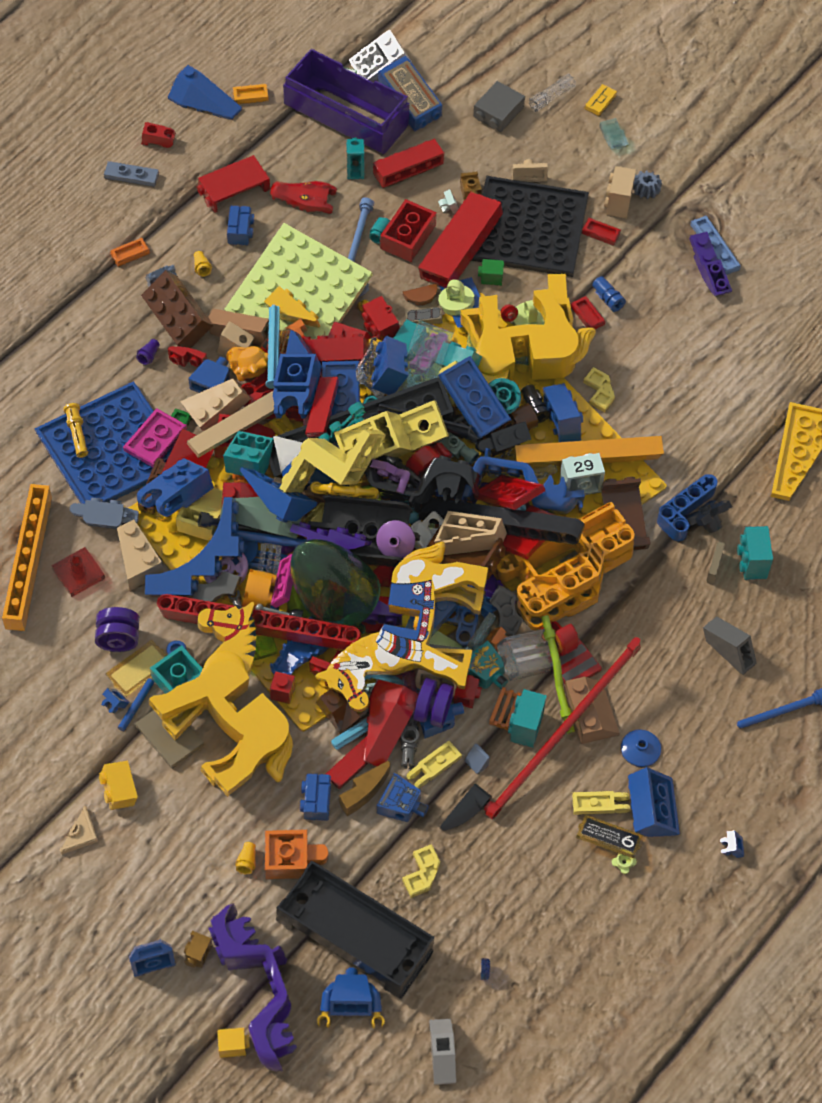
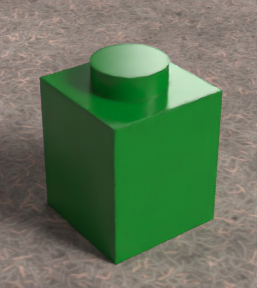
M483 259L482 266L478 267V277H481V284L502 286L504 261Z

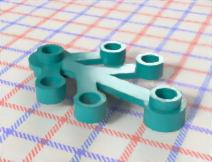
M359 401L350 406L348 411L351 415L342 424L339 421L331 424L329 427L331 435L329 436L328 433H324L319 439H326L332 444L337 441L334 432L363 421L362 416L366 413L363 404Z

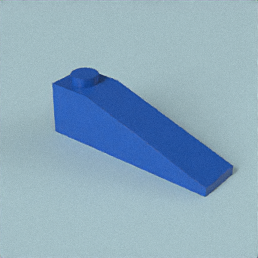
M243 467L240 469V472L269 511L277 515L276 519L287 523L288 520L298 521L316 507L318 503L300 492H284L280 489V483L273 482L274 479L254 469Z

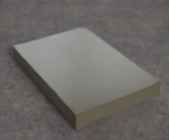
M154 710L135 723L136 728L171 769L204 746V742L190 726L174 740L164 729L162 719Z

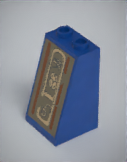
M407 56L378 71V82L407 96V102L410 103L408 125L414 131L424 128L427 124L438 120L442 116V103Z

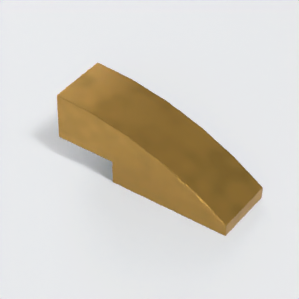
M389 761L354 778L353 788L339 795V804L346 816L363 807L380 790L390 774Z

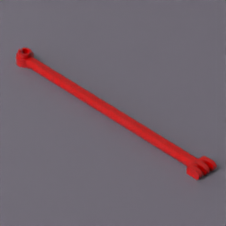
M635 637L632 639L623 654L495 802L489 801L484 811L488 817L494 819L500 813L504 805L630 658L641 649L640 638Z

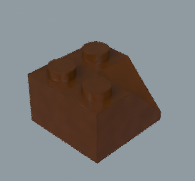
M328 690L316 702L339 734H342L369 714L370 705L362 712L352 710L345 697L334 690Z

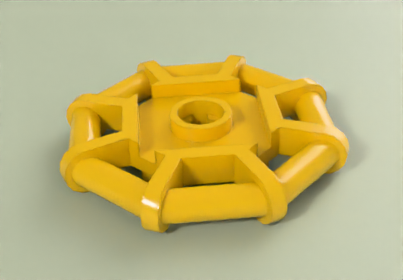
M313 482L310 485V490L316 494L378 499L380 496L379 490L374 487L366 489L358 485L342 486L336 483L322 484L320 482Z

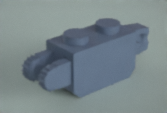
M91 498V500H86L85 504L73 503L69 507L70 512L74 516L83 517L89 526L117 529L132 520L138 523L139 511L126 508L121 501L110 500V503L103 502V499Z

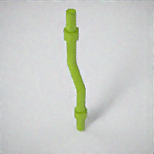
M549 615L541 617L544 627L543 635L545 641L548 642L553 662L555 688L561 707V719L565 721L572 713V710L568 706L563 687L561 661L555 641L556 633L552 629ZM574 725L570 728L567 734L575 732Z

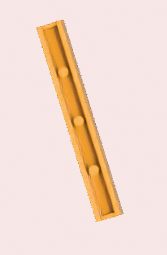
M662 436L515 445L512 454H514V461L524 462L532 468L561 466L562 459L571 456H584L588 453H600L602 463L656 460L664 454Z

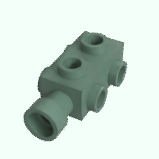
M448 432L449 437L437 441L443 443L451 453V459L453 456L456 459L462 456L464 461L472 465L479 456L478 451L474 448L470 449L452 433Z

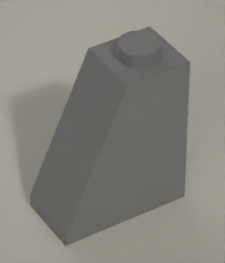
M717 616L703 627L706 642L739 673L744 675L757 664L749 634Z

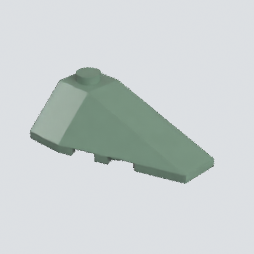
M260 497L235 498L239 504V512L236 514V522L238 524L296 539L297 534L290 532L292 524H299L301 518L296 522L288 520L285 523L276 519L277 515L269 511ZM222 504V508H221V512H220V517H219V518H221V515H222L223 504Z

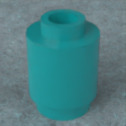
M378 218L371 228L369 238L374 243L380 244V235L390 222L388 218Z

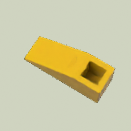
M278 286L264 301L268 309L272 305L280 307L281 320L296 322L302 319L304 325L320 327L319 317L313 311L308 312L302 301H296L292 298L294 295L287 288L283 290Z

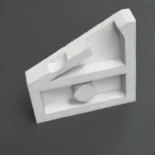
M274 436L282 474V471L300 453L302 442Z

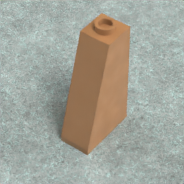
M213 309L208 316V319L214 325L209 330L210 334L220 337L229 321L253 335V346L260 347L267 336H269L268 318Z

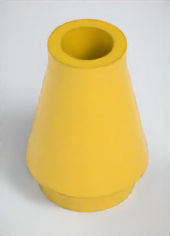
M202 251L195 252V272L201 277L208 276L212 269L211 263Z
M244 843L243 849L235 862L237 872L249 875L255 869L256 845L254 843Z

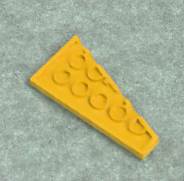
M792 402L789 403L771 497L790 501L821 453L822 409Z

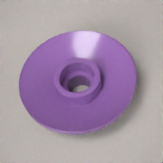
M392 520L383 524L379 529L376 537L377 546L384 556L405 558L414 549L415 534L412 528L405 522ZM396 538L397 544H393L391 539Z

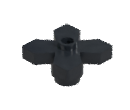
M711 500L701 506L699 511L693 512L685 518L689 522V526L697 523L698 526H704L705 530H708L709 533H713L723 527L719 514L726 512L733 506L730 500H723L718 503L716 500Z

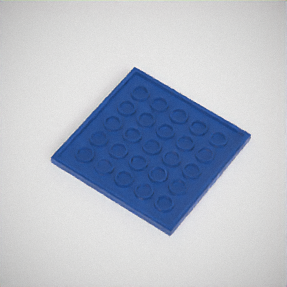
M134 381L80 407V417L83 418L82 430L88 451L86 457L79 458L76 456L71 428L66 423V414L34 428L37 436L80 503L85 504V501L91 500V498L103 499V502L110 503V500H117L145 486L153 467L123 450V446L154 412ZM174 445L162 458L164 462H167Z

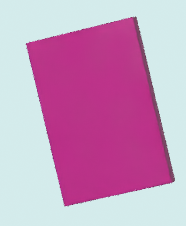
M156 408L123 446V450L149 466L154 467L158 458L162 459L176 443L182 428L187 430V425Z

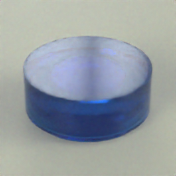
M481 958L480 980H488L490 977V959Z

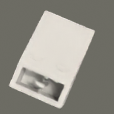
M388 30L349 61L354 69L357 70L358 75L374 81L378 79V71L404 56L408 57L398 39Z

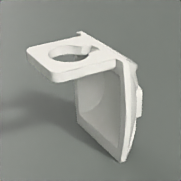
M432 511L423 522L418 520L411 525L413 532H417L420 535V541H415L414 548L417 550L426 548L438 528L430 529L428 527L430 519L438 520L439 526L444 521L435 511Z

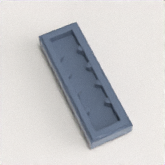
M108 161L104 172L105 179L155 187L159 175L158 169Z

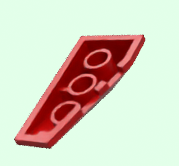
M380 679L376 680L369 697L370 711L369 716H367L368 734L365 739V762L374 767L387 762L413 714L418 693L404 685Z

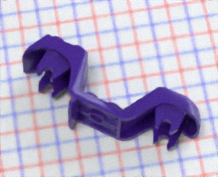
M233 903L227 905L217 915L213 916L210 920L212 927H209V931L215 946H217L215 948L222 966L227 965L228 970L265 969L268 980L271 981L269 983L275 997L251 1021L249 1032L262 1066L272 1071H283L278 1058L289 1055L297 1049L296 1045L287 1046L294 1040L292 1032H283V1030L290 1027L289 1024L283 1022L291 1012V1002L278 966L285 965L287 959L281 946L271 949L265 944L257 945L259 943L258 939L249 940L256 932L254 927H244V925L252 920L250 917L236 919L237 909Z

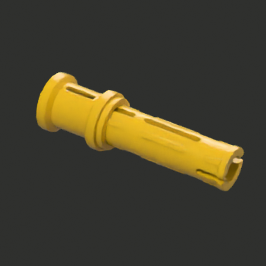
M70 403L63 408L64 413L67 415L66 423L71 428L76 456L83 458L88 455L82 430L83 418L80 417L79 413L80 405Z

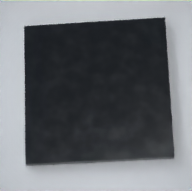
M486 176L482 195L501 202L503 215L471 261L483 262V259L504 261V266L550 274H566L568 277H573L589 192Z

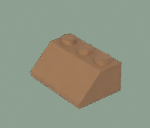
M581 677L565 682L564 691L568 706L572 712L599 680ZM605 689L574 724L581 744L620 735Z

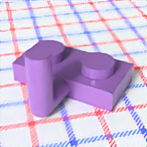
M373 459L370 467L376 469L377 474L389 477L388 479L399 483L396 492L404 494L410 472L398 469L388 462Z

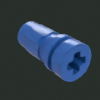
M603 276L595 279L592 285L596 289L595 293L602 300H605V304L611 311L616 312L625 305L626 299L619 291H615V288Z

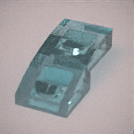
M616 118L600 122L599 126L602 134L612 150L629 145L624 131L620 130Z

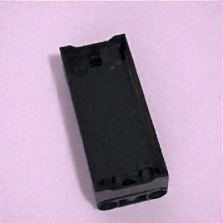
M312 860L289 894L276 907L277 922L291 931L296 928L383 983L384 990L400 1000L407 993L434 951V936ZM303 899L307 902L305 904H299L297 901ZM405 966L412 967L409 971L403 969Z

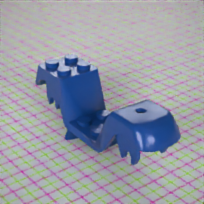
M490 448L485 449V456L478 458L473 466L474 471L480 475L478 488L487 470L497 475H501V472L509 473L508 476L520 478V475H524L526 481L539 484L529 464L492 458ZM550 475L543 484L546 491L531 501L536 508L551 514L564 515L571 512L579 500L573 497H566L567 486L564 477L560 479L561 481L558 485H554L552 475ZM468 484L465 485L461 502L472 501L474 496ZM437 489L434 493L435 497L443 499V495H439Z

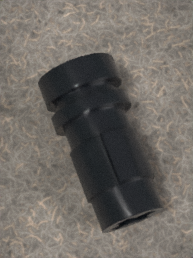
M532 384L526 385L521 390L525 403H529L534 409L538 423L546 421L550 416V412L546 404L542 402L543 397L540 391Z

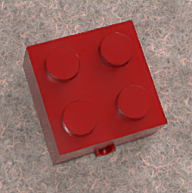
M380 296L363 304L362 317L365 321L363 326L366 332L371 333L372 338L381 341L386 336L394 338L400 329L399 321L393 314L392 307L387 305L384 298Z

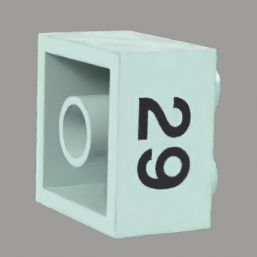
M588 453L584 456H571L562 459L559 480L564 477L567 491L584 489L585 495L601 492L605 470L600 453Z

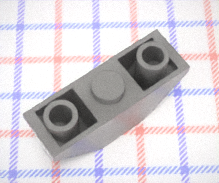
M451 1019L429 1020L434 1085L456 1084L455 1047Z

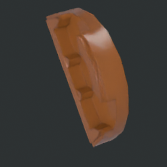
M437 283L403 291V297L406 301L416 303L418 306L429 304L437 295Z

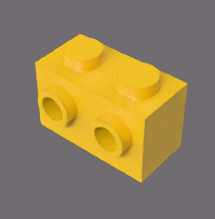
M128 761L104 764L102 771L99 773V780L101 785L104 784V799L106 803H109L110 810L134 806L138 796Z

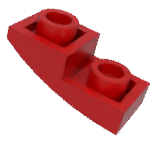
M170 346L168 348L169 360L183 367L188 362L194 367H199L207 359L206 353L196 349Z

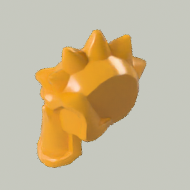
M233 347L226 353V359L230 364V368L236 374L239 382L246 381L248 378H255L267 370L268 353H265L259 347Z

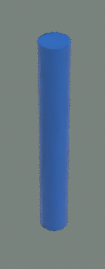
M148 678L120 722L119 730H126L155 682L152 679Z

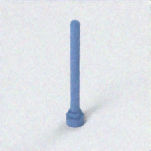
M362 198L359 208L361 214L348 259L353 262L355 261L367 215L374 207V201L370 198Z

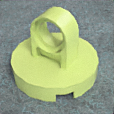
M451 280L447 288L439 295V306L443 309L444 313L449 315H460L461 310L472 309L474 306L475 298L473 291L464 286L459 280Z
M533 300L525 301L516 307L518 309V316L512 321L514 326L527 324L544 325V319L541 313L533 306Z

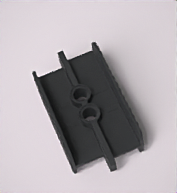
M327 494L323 496L325 505L322 522H308L311 525L310 528L314 530L322 528L329 531L330 529L342 527L348 529L349 534H351L350 531L353 527L358 526L356 533L367 536L366 540L372 541L370 546L354 550L333 551L311 548L310 553L315 557L332 561L396 567L404 558L384 556L377 546V533L383 524L392 520H399L409 525L410 514L413 513V510L408 504L403 502ZM373 528H377V533L374 536H369V532ZM414 532L415 541H420L419 533ZM392 538L391 542L397 544V539Z

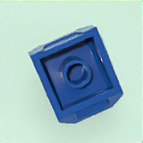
M162 939L135 946L129 956L134 977L176 965L172 946Z

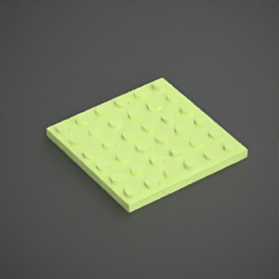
M283 223L224 310L269 319V309L264 301L278 286L283 290L287 288L294 295L292 298L296 301H302L308 312L313 311L319 317L320 327L305 325L308 331L303 333L305 337L317 339V336L329 335L334 321L342 322L373 276V273ZM280 319V335L289 338L285 327L294 322Z

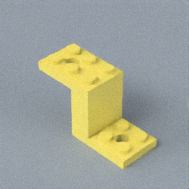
M435 400L400 415L385 411L334 432L340 450L346 454L350 449L354 448L356 438L363 430H380L386 434L372 460L383 455L401 457L449 437ZM423 420H427L429 423L426 431L420 429V423Z
M363 430L357 436L354 448L350 449L347 454L326 439L308 438L302 443L298 456L291 462L292 467L289 472L283 476L280 489L284 492H303L316 468L341 485H357L386 434L380 430Z

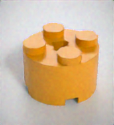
M250 569L242 607L254 602V609H256L257 604L270 608L277 575Z

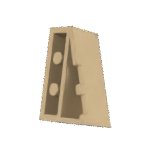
M232 378L180 402L197 425L205 431L218 423L219 414L233 415L251 398L243 387Z
M448 511L434 542L435 544L439 542L445 543L444 555L491 550L498 538H502L504 541L507 532L502 518Z
M135 520L117 528L129 591L145 584V575L164 573L162 561Z

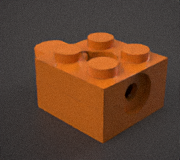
M307 830L265 831L266 879H300L311 860L318 865H324L328 861L329 856L326 845L308 844Z

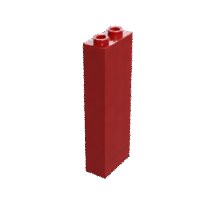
M470 192L419 265L420 278L434 284L437 283V285L447 288L451 280H458L503 215L501 202Z

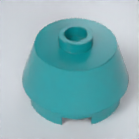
M498 378L489 383L507 414L514 412L521 402V393L518 385L514 381L505 378Z

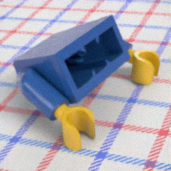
M348 968L345 974H338L335 982L330 983L322 993L320 1006L322 1014L317 1018L319 1027L323 1018L328 1019L327 1028L330 1027L331 1020L328 1012H330V1015L372 1016V1012H374V1017L371 1020L372 1028H375V1019H379L381 1027H383L385 1020L380 1015V1011H382L380 992L372 983L368 982L366 975H359L356 968Z

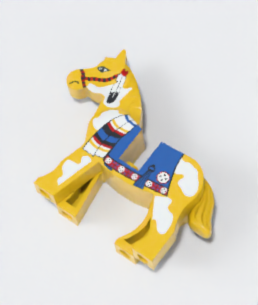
M444 542L413 551L393 571L388 605L391 613L415 617L414 630L384 624L380 632L365 636L343 650L331 662L326 671L315 675L316 679L326 681L330 690L341 693L351 709L356 712L365 711L369 707V698L364 692L366 686L365 676L369 674L397 675L421 668L437 677L452 681L460 689H465L472 650L432 648L428 646L434 627L435 603L440 601L457 602L470 609L474 614L480 615L488 574L487 567L461 562L440 564L443 561L446 548Z

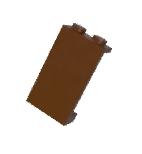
M626 477L624 480L619 481L607 479L601 486L603 505L612 502L615 509L626 520V524H629L634 531L633 551L648 549L651 542L650 537L646 535L639 489L641 478Z
M441 525L439 526L438 530L436 531V533L434 534V536L432 537V539L426 547L435 545L434 541L441 528ZM498 538L491 550L444 555L443 561L440 564L461 562L487 567V579L489 580L492 573L496 571L501 559L504 558L506 548L502 538Z

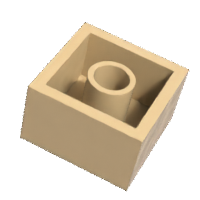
M615 166L614 173H610L609 183L612 184L607 186L606 196H608L604 207L607 208L606 215L627 219L636 169Z

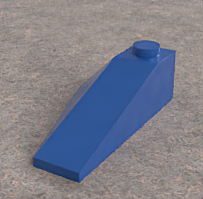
M189 65L177 75L168 95L170 101L181 107L187 108L189 106L196 108V111L202 112V110L208 111L212 115L230 120L242 110L238 103L203 73Z

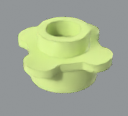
M621 850L617 858L612 859V865L617 866L623 874L629 873V869L637 863L636 858L626 850Z

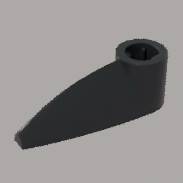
M474 784L439 829L446 831L467 822L485 808L492 796L479 785Z

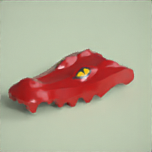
M277 181L272 184L270 190L273 200L276 198L282 201L285 200L287 205L290 204L293 208L297 206L301 211H320L331 214L333 211V206L326 203L328 194L336 195L337 192L335 186L320 181L306 183H284Z

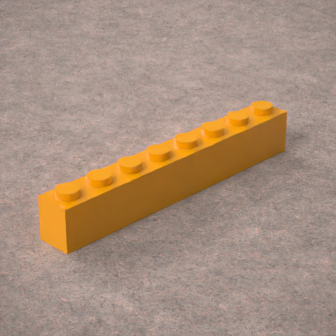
M30 484L2 615L6 630L25 631L52 501L51 490L48 485Z

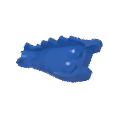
M313 615L308 618V619L318 620V619H317L316 617H314ZM287 640V643H284L282 650H280V656L274 664H270L271 672L275 674L276 671L291 675L298 667L310 661L312 656L317 657L323 654L329 647Z

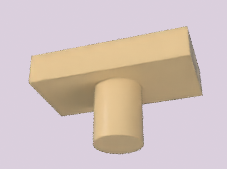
M526 159L523 164H513L512 180L524 182L547 181V163H533L531 159Z

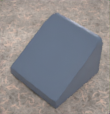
M475 744L465 758V762L476 774H479L489 766V756L478 744Z

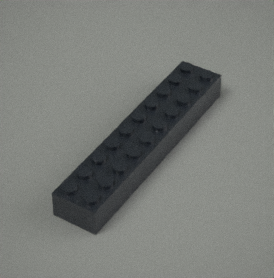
M437 377L363 404L366 413L362 417L366 420L378 415L379 404L409 411L433 400L437 402L443 419L453 416L454 411L445 387L440 378ZM346 410L330 416L326 431L329 436L331 435L330 425L336 421L342 424L351 415L349 411ZM307 425L277 436L302 443L308 438H319L306 436ZM273 443L269 464L274 477L283 478L275 443Z

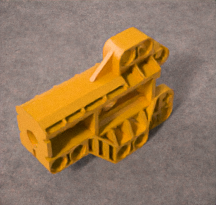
M608 502L579 518L585 524V528L579 543L576 545L545 541L528 560L506 551L504 558L497 565V578L502 582L511 581L516 577L518 580H522V583L517 587V597L519 599L517 610L530 629L538 631L543 627L542 622L538 625L531 622V619L534 617L541 618L549 615L550 622L552 623L565 616H574L598 603L604 574L632 558L634 531L629 524H626V520L615 509L612 502ZM572 548L578 553V555L542 575H538L535 571V568ZM522 590L529 591V593L522 594ZM583 594H589L590 596L584 597V596H582V595H583ZM567 603H572V604H574V605H572V606H567L566 604H567ZM553 608L559 611L556 615H550L548 612Z

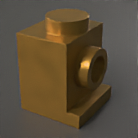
M478 171L460 174V187L464 200L470 192L481 194L482 189L478 178Z
M192 931L190 934L191 942L188 941L184 949L186 957L184 963L192 968H196V966L202 968L213 946L212 938Z

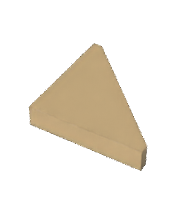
M86 806L83 807L65 843L60 848L61 855L98 842Z

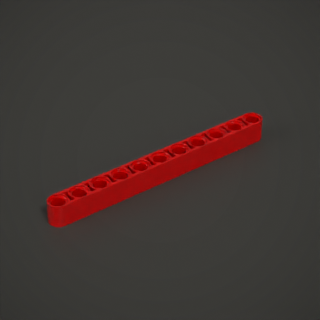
M170 594L161 595L157 600V606L164 618L198 624V615L204 609L225 611L234 607L233 605ZM256 609L252 612L256 635L345 650L352 643L362 638L359 629L354 626Z

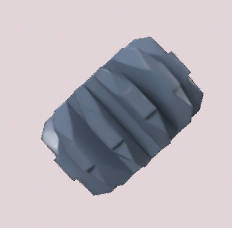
M647 170L645 173L640 171L638 175H635L633 185L635 195H639L640 199L646 197L647 200L649 197L655 198L656 195H659L662 187V180H660L659 175H654V171L648 173Z

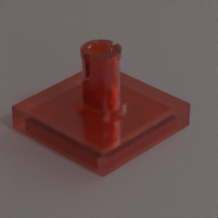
M86 547L51 565L52 570L71 597L105 579V574Z

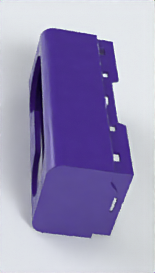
M310 49L285 77V83L283 84L285 105L350 138L363 139L364 145L381 154H385L409 124L410 103L407 102L406 95L378 81L372 82L345 69L343 64L313 49ZM314 90L327 91L385 121L380 124Z

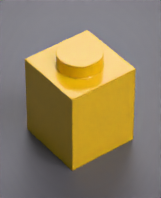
M244 1028L218 1030L220 1058L246 1056V1048H250L249 1035H245Z

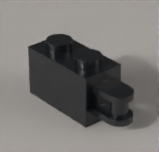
M526 421L518 422L485 436L486 439L476 442L475 449L478 452H485L486 448H490L491 452H498L531 440Z

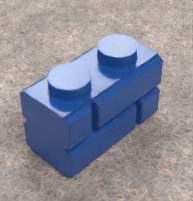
M250 206L230 207L227 229L228 244L248 245L249 238H253L251 224L254 225L255 214H251Z
M306 774V781H302L301 793H305V800L300 801V812H304L305 820L328 821L331 776L326 774Z

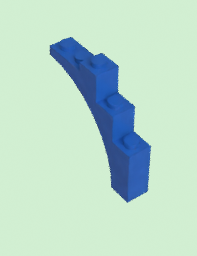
M224 497L223 511L218 527L209 543L198 555L174 570L160 574L145 575V595L161 596L170 594L175 596H193L198 588L196 577H219V572L222 571V561H219V557L242 558L246 545L243 538L235 536V533H238L236 514L239 512V504L235 498Z

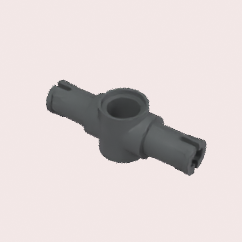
M415 709L401 734V751H403L401 767L407 769V763H409V769H413L415 766V752L419 744V728L417 727V721L414 720ZM412 737L414 740L408 741L405 738Z

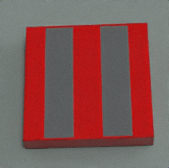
M580 639L576 650L565 656H559L564 684L567 680L581 677L590 678L602 670V667ZM550 655L547 657L546 661L553 668V662Z

